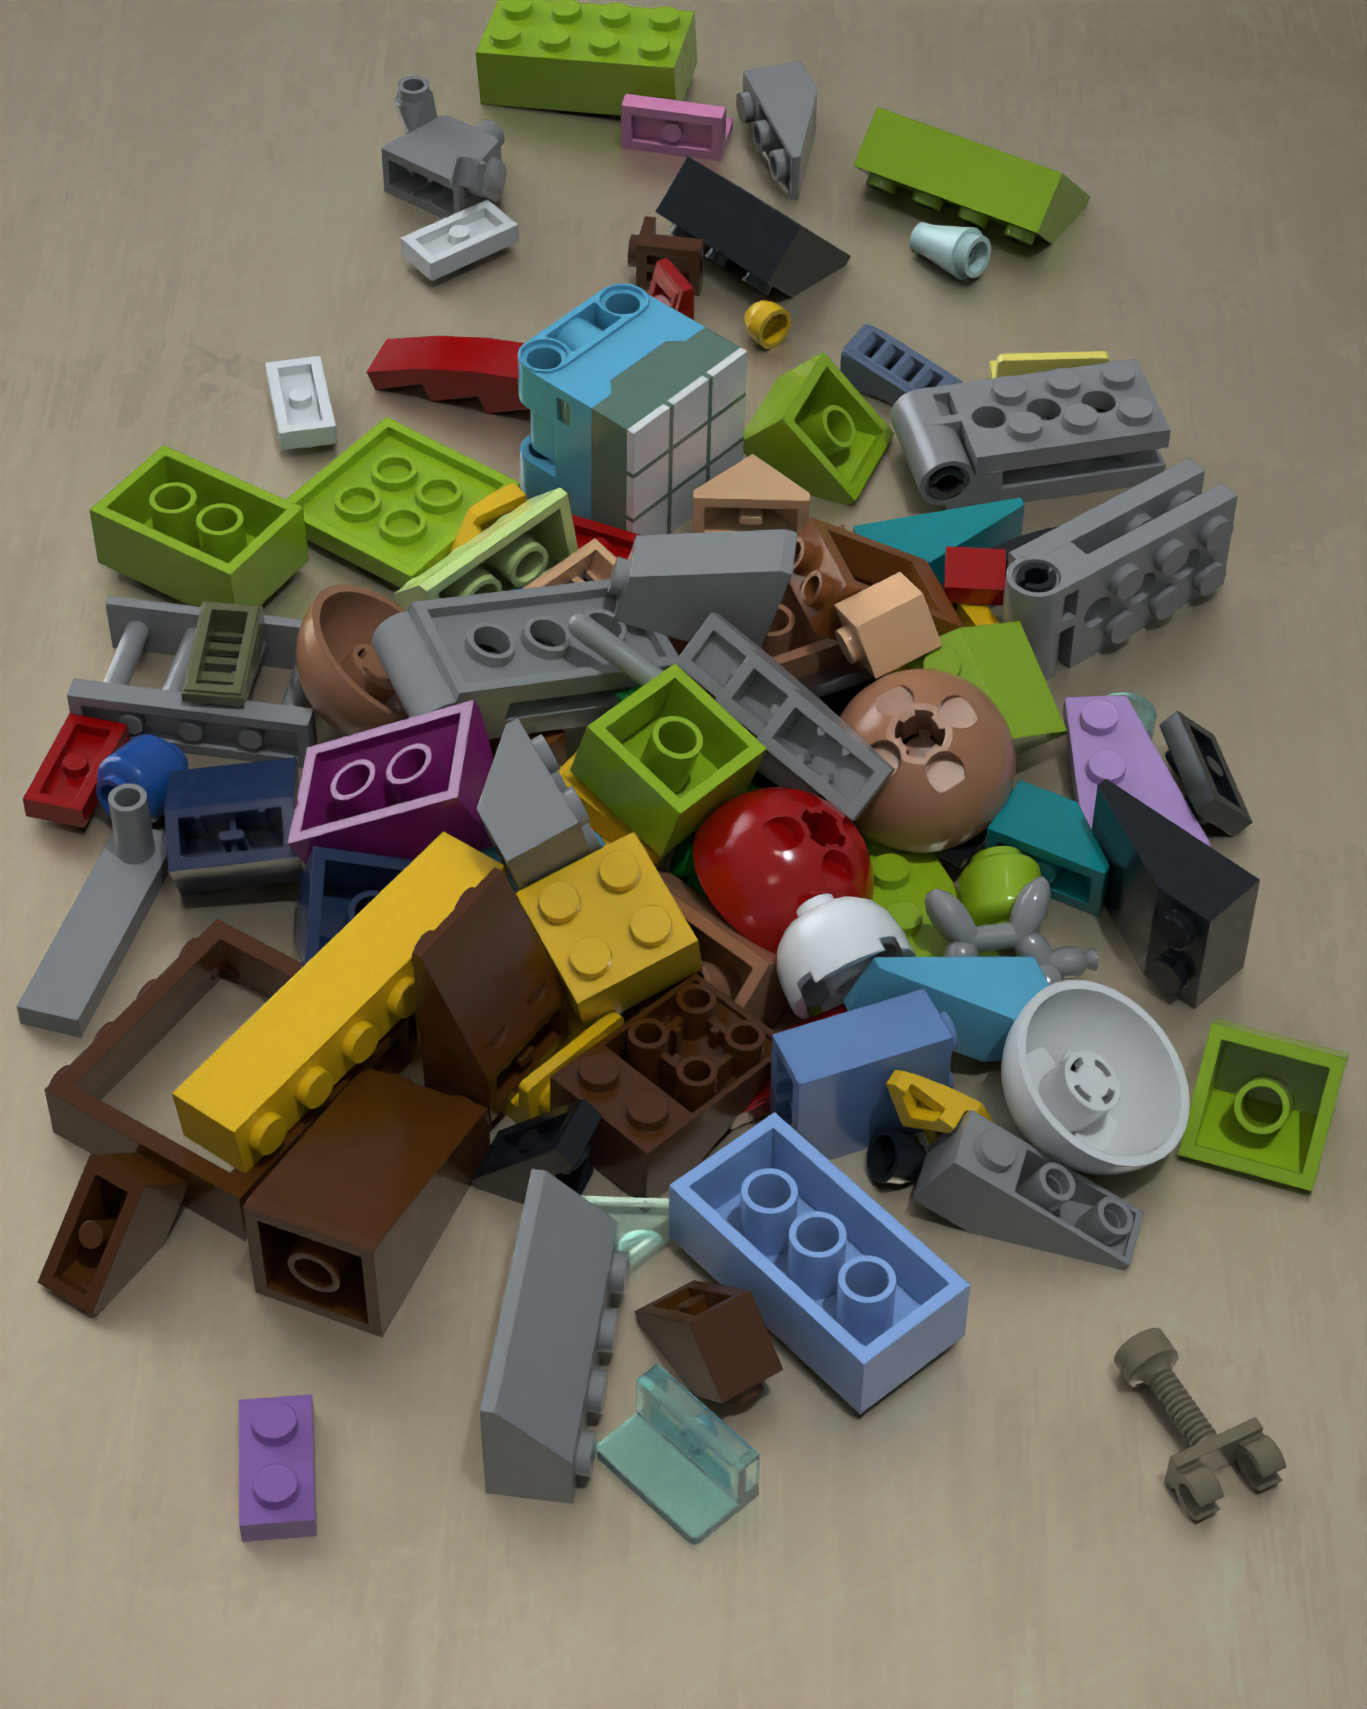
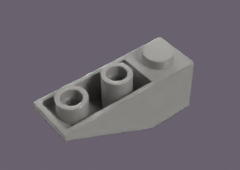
M801 61L743 71V92L738 93L736 96L739 119L743 124L748 123L753 133V140L757 151L764 152L768 158L774 181H781L791 200L799 199L816 132L817 87Z
M973 1110L968 1111L960 1119L951 1133L944 1132L928 1147L912 1197L916 1202L969 1233L1125 1270L1130 1266L1144 1213L1142 1210L1071 1168L1059 1163L1049 1155Z

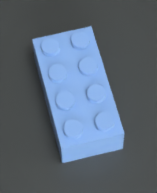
M775 1112L669 1185V1237L721 1285L750 1290L765 1326L859 1414H862L965 1335L970 1284Z

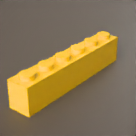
M443 831L172 1093L183 1135L244 1174L263 1156L273 1153L282 1144L287 1132L310 1109H315L323 1104L330 1095L333 1086L356 1063H362L371 1056L378 1041L400 1019L408 1018L415 1012L416 989L411 958L416 943L425 932L435 930L454 910L463 892L470 887H476L494 867L504 871L506 875L505 865Z

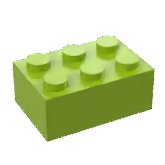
M162 445L89 509L98 563L190 606L201 607L202 601L260 606L309 560L303 507L165 445Z

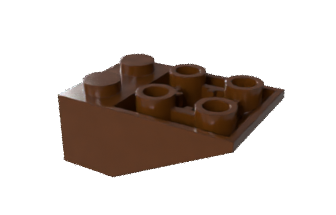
M496 867L476 887H470L463 892L454 910L435 930H429L420 937L411 958L414 969L416 1010L418 1012L421 1041L420 1054L423 1062L425 1087L448 1095H461L471 1099L478 1105L487 1107L490 1123L519 1092L520 1082L545 1063L569 1036L567 991L504 871Z
M695 972L550 1077V1111L583 1098L587 1100L603 1117L589 1140L592 1148L586 1159L646 1207L666 1192L671 1183L695 1168L771 1078L772 1034L776 1033Z

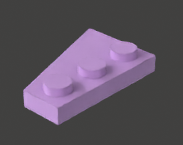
M1127 696L1065 697L1063 720L1067 729L1066 742L1074 801L1078 802L1091 829L1097 785L1104 779H1108L1211 847L1209 840Z

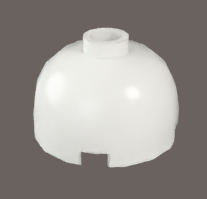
M827 893L807 900L797 909L798 918L785 930L778 945L777 975L794 1014L801 1019H809L806 1008L820 1006L822 1012H825L843 1004L844 998L873 957H915L916 954L904 931L886 909L870 899L851 896L834 899L832 894Z

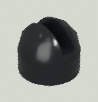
M891 1128L879 1129L873 1135L868 1146L867 1166L869 1173L879 1183L900 1185L913 1182L920 1175L926 1151L918 1138L908 1131Z

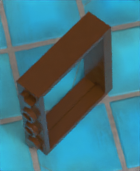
M216 919L198 938H192L182 948L178 958L156 979L148 981L141 988L136 999L114 1021L104 1024L95 1035L93 1042L70 1065L61 1067L54 1074L49 1085L44 1089L52 1129L55 1134L92 1155L136 1152L189 1182L181 1205L246 1241L248 1238L243 1206L249 1196L358 1072L365 1066L389 1075H399L411 1063L408 1019H400L378 1041L371 1056L362 1063H356L333 1086L325 1102L315 1109H310L287 1132L282 1144L273 1153L263 1156L245 1174L237 1168H234L231 1172L226 1171L101 1101L225 975L270 999L301 969L299 961Z

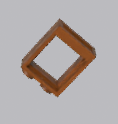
M813 517L809 518L797 536L793 574L789 584L814 633L837 641L835 630L841 628L842 624L834 604L898 572H901L924 594L939 636L965 627L927 560Z

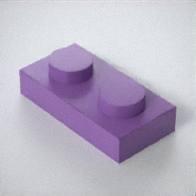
M312 1394L239 1400V1527L242 1542L317 1536L315 1428Z

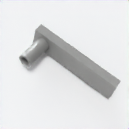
M137 784L119 785L108 795L113 833L16 1006L20 1024L82 1038L169 874L166 832L152 829L147 793L144 788Z

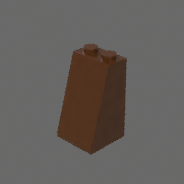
M364 1066L249 1196L243 1206L255 1292L383 1338L472 1184L470 1180L490 1147L488 1108L476 1104L467 1097L448 1095L416 1084L402 1075H389Z

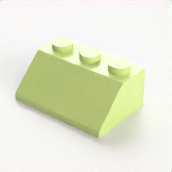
M557 488L530 498L512 512L500 517L496 523L466 544L454 549L450 555L427 571L408 581L404 587L392 594L394 602L408 611L410 603L415 601L501 592L527 586L578 550L568 493L562 488Z

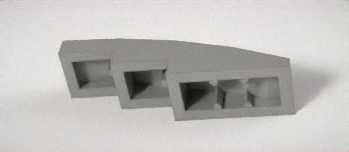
M711 612L674 662L716 697L715 701L730 715L757 736L756 739L767 748L768 752L852 821H856L895 771L880 754L816 695L718 613Z

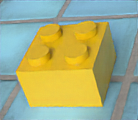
M635 831L515 893L567 991V1000L584 1030L588 1029L608 1012L614 1010L619 1014L703 969L698 939Z

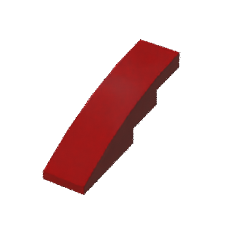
M459 336L386 339L366 372L375 390L422 384L431 402L478 396L486 414L528 409L521 403L518 394L519 348L524 344L521 342Z

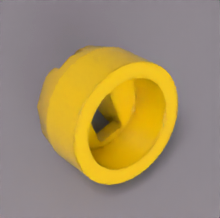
M761 300L753 303L745 312V330L748 336L760 346L766 349L774 348L787 337L792 324L791 314L775 302Z

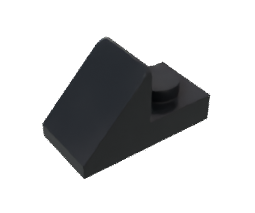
M583 1098L499 1130L470 1181L479 1190L524 1204L531 1170H545L579 1195H582L594 1171L592 1164L586 1159L592 1148L589 1140L603 1116Z

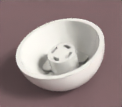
M1065 980L1049 985L1039 991L1024 1006L1014 1020L1006 1038L1002 1055V1088L1006 1104L1015 1124L1035 1148L1072 1170L1095 1175H1116L1145 1168L1164 1158L1178 1145L1186 1130L1189 1118L1190 1097L1188 1082L1180 1058L1171 1041L1158 1023L1141 1006L1108 986L1086 980Z

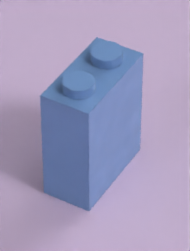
M924 988L772 1034L769 1115L775 1112L828 1160L867 1149L873 1135L882 1128L900 1129L912 1134L924 1131L919 1128L902 1126L886 1082L894 1070H902L954 1089L950 1066L952 1052L958 1048V1038L952 1019L945 1011L938 1012Z

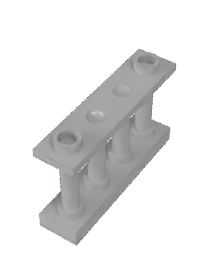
M115 596L108 597L106 610L112 647L117 649L103 682L73 679L67 694L70 713L127 724L130 740L141 734H151L175 744L183 753L250 762L296 757L298 768H303L307 747L317 745L314 709L306 708L308 699L302 689L296 665V644L302 619L264 615L265 636L250 689L259 666L293 670L281 704L249 701L247 699L244 706L182 702L181 692L201 607ZM142 651L176 655L162 689L129 685ZM211 655V656H215V657L239 658V657H229V656H216V655Z

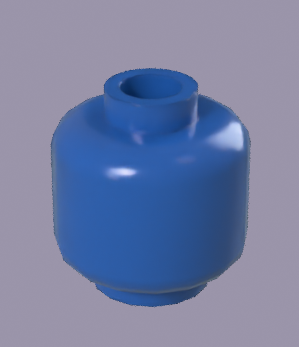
M151 734L136 736L99 764L96 795L101 807L111 817L108 803L109 793L115 787L122 784H137L144 788L147 793L151 824L164 816L170 771L189 769L187 758L178 746Z

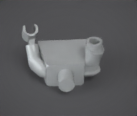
M408 76L401 79L398 83V92L394 99V105L406 134L381 148L384 191L443 219L487 199L493 204L500 201L503 196L507 171L501 158V146L504 144L505 138L499 125L487 119L473 127L448 115L437 117L433 92L429 89L428 80L421 76Z

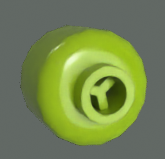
M996 846L978 852L972 857L971 863L965 867L959 876L958 883L962 904L971 915L975 926L1008 923L1013 902L1022 887L1035 878L1041 877L1038 863L1028 855L1021 854L1017 848L1011 846Z

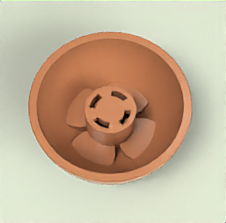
M354 585L330 586L317 595L302 620L296 644L298 677L305 696L313 709L330 726L344 736L409 718L371 643L373 633L382 622L406 610L374 591Z
M909 669L895 672L876 680L861 690L840 715V718L895 769L856 821H852L861 833L873 841L892 849L913 853H929L950 849L969 841L984 831L1005 806L1012 791L1016 773V753L1011 730L1005 717L993 700L983 690L968 680L949 672L934 669ZM918 734L917 737L910 739L906 744L903 743L907 737ZM933 737L938 741L939 746L932 740Z

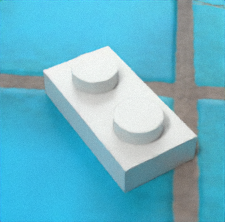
M487 199L401 237V253L404 258L433 281L519 242L518 224Z
M321 356L265 363L281 451L297 448L307 449L337 443L336 425Z

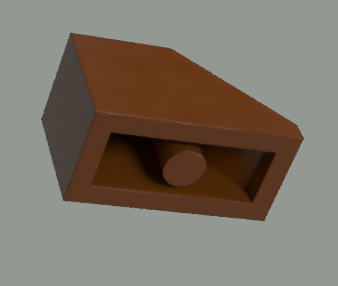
M136 1152L90 1155L37 1283L91 1315L100 1314L163 1247L189 1182Z
M693 1280L634 1311L640 1326L694 1396L721 1402L725 1406L737 1405L760 1394L764 1390L762 1381L783 1370L750 1290Z

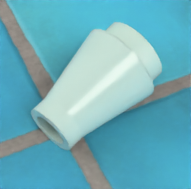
M921 222L915 226L910 236V249L912 252L924 256L959 280L980 276L990 260V241L982 235L979 229L974 227L931 225Z

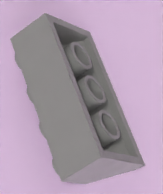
M531 1170L480 1407L485 1490L489 1494L573 1504L579 1475L591 1477L594 1467L597 1433L587 1431L590 1413L603 1414L605 1407L608 1370L599 1369L602 1352L613 1354L615 1352L619 1328V1310H613L610 1307L613 1293L624 1295L626 1293L630 1268V1252L618 1251V1222L545 1170Z

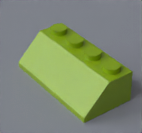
M877 107L853 166L868 176L866 184L874 189L895 195L897 188H901L914 193L911 199L912 202L936 212H940L943 204L958 209V219L982 229H986L989 221L1006 227L1003 232L1004 236L1028 246L1033 245L1035 238L1053 244L1084 210L1090 199L1087 193L1061 172Z

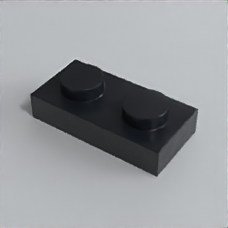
M1177 710L1159 725L1169 748L1165 752V758L1172 770L1182 779L1187 791L1184 798L1197 821L1206 826L1212 823L1232 837H1235L1253 822L1216 737Z

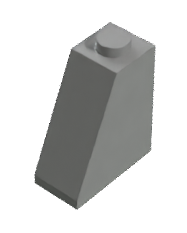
M779 529L637 535L628 559L617 557L609 580L607 592L617 595L613 621L690 642L711 612L718 613L761 648L793 574L797 532Z

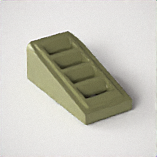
M202 601L181 692L182 702L232 706L245 705L265 636L263 606ZM211 655H216V656H229V657H239V658L215 657V656H211ZM207 669H214V670H226V671H236V672H235V673H226V672H213V671H206V670H207Z

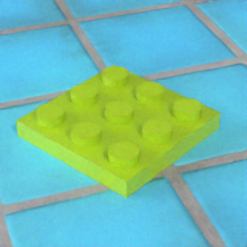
M385 417L286 500L303 507L307 540L402 588L408 581L418 577L449 555L455 537L470 507L512 482L520 488V482L395 420Z

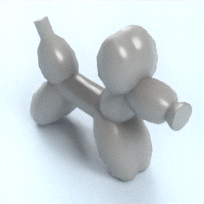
M1037 877L1022 887L1013 902L1008 923L975 926L966 907L953 894L941 889L931 890L924 899L926 913L934 928L945 940L950 942L943 957H978L979 952L1013 948L1018 957H1035L1049 985L1061 982L1063 979H1073L1081 976L1086 968L1092 971H1097L1098 956L1095 948H1090L1086 952L1073 946H1064L1052 950L1047 940L1037 932L1048 912L1051 897L1050 884L1044 877Z

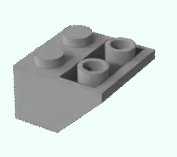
M518 718L507 723L477 806V811L501 863L505 865L506 872L517 891H520L601 849V845L589 824L591 822L590 817L572 786L567 788L558 771L560 770L559 764L542 734L530 740Z

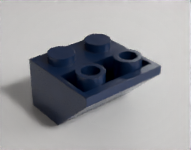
M296 757L170 771L164 809L168 872L180 895L300 881L305 864L288 845L300 786Z

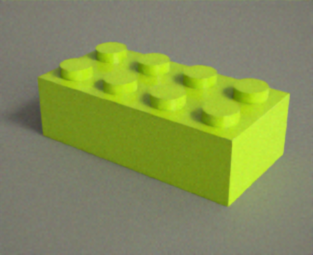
M498 0L475 52L480 102L487 105L621 115V105L626 94L684 101L697 65L695 11L677 10L670 6L657 8L631 7L617 2L605 5L579 3L576 0Z

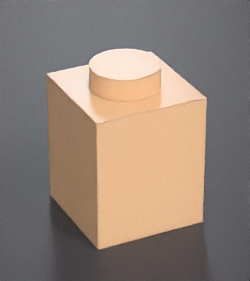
M901 572L834 604L842 624L841 628L835 630V635L843 654L850 664L859 661L875 679L942 646L924 594Z

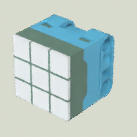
M619 283L602 289L519 348L518 394L521 403L530 409L531 434L521 442L520 487L526 494V498L530 499L554 489L562 488L568 493L572 515L640 535L670 534L693 517V490L743 460L747 351L650 296L638 286Z

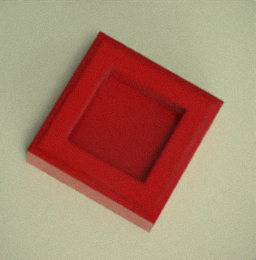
M946 546L944 592L950 602L1003 606L1006 549Z

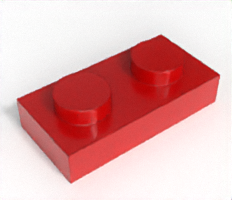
M69 713L23 797L26 816L85 828L99 802L96 795L99 764L130 741L127 724Z

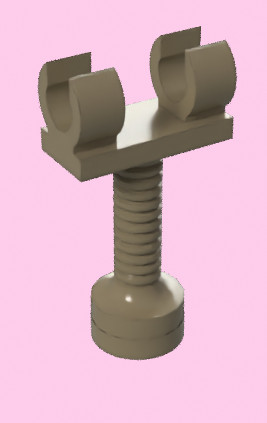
M1146 1329L1132 1336L1118 1349L1114 1356V1363L1130 1386L1133 1388L1150 1387L1191 1446L1170 1456L1164 1480L1171 1491L1175 1490L1177 1498L1188 1516L1198 1521L1221 1510L1215 1501L1223 1498L1224 1493L1213 1472L1236 1461L1243 1477L1256 1491H1262L1283 1481L1277 1472L1287 1468L1284 1457L1276 1443L1269 1436L1263 1434L1264 1427L1259 1420L1254 1417L1217 1434L1195 1401L1192 1400L1183 1384L1180 1383L1176 1374L1172 1371L1178 1360L1176 1349L1161 1329Z

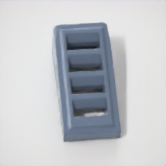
M865 324L841 352L840 371L858 391L894 404L904 394L916 389L963 383L962 380L899 340L869 324Z

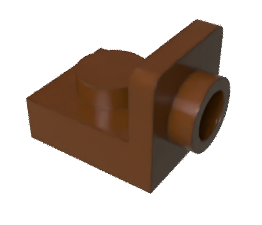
M645 216L640 234H631L628 246V266L636 267V286L643 290H649L657 261L667 258L694 287V295L699 296L703 284V239L656 234V217Z

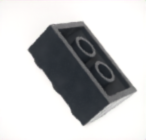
M688 156L655 211L673 223L668 231L670 234L678 237L703 239V243L709 246L705 254L707 258L731 272L736 264L747 270L742 280L768 296L775 287L794 297L844 267L851 257L743 188Z

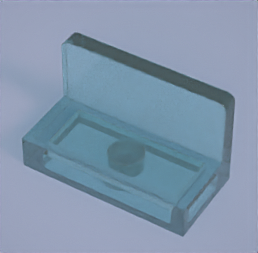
M658 1363L636 1379V1414L596 1446L597 1459L691 1545H699L759 1495L760 1453Z

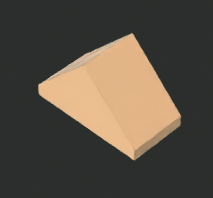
M751 454L693 490V533L787 529L797 532L798 536L809 520L810 493L754 454Z

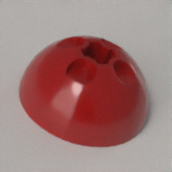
M784 787L761 788L740 794L714 810L703 821L695 835L693 844L694 866L700 884L713 906L740 934L776 955L779 942L785 930L798 918L796 911L807 900L828 893L832 894L834 899L851 896L873 901V866L868 848L860 832L843 812L815 794Z

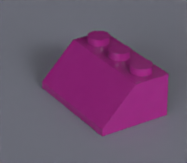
M474 700L307 747L288 845L305 865L313 846L414 860L443 831L478 851L494 847L477 811V806L494 760L480 707Z

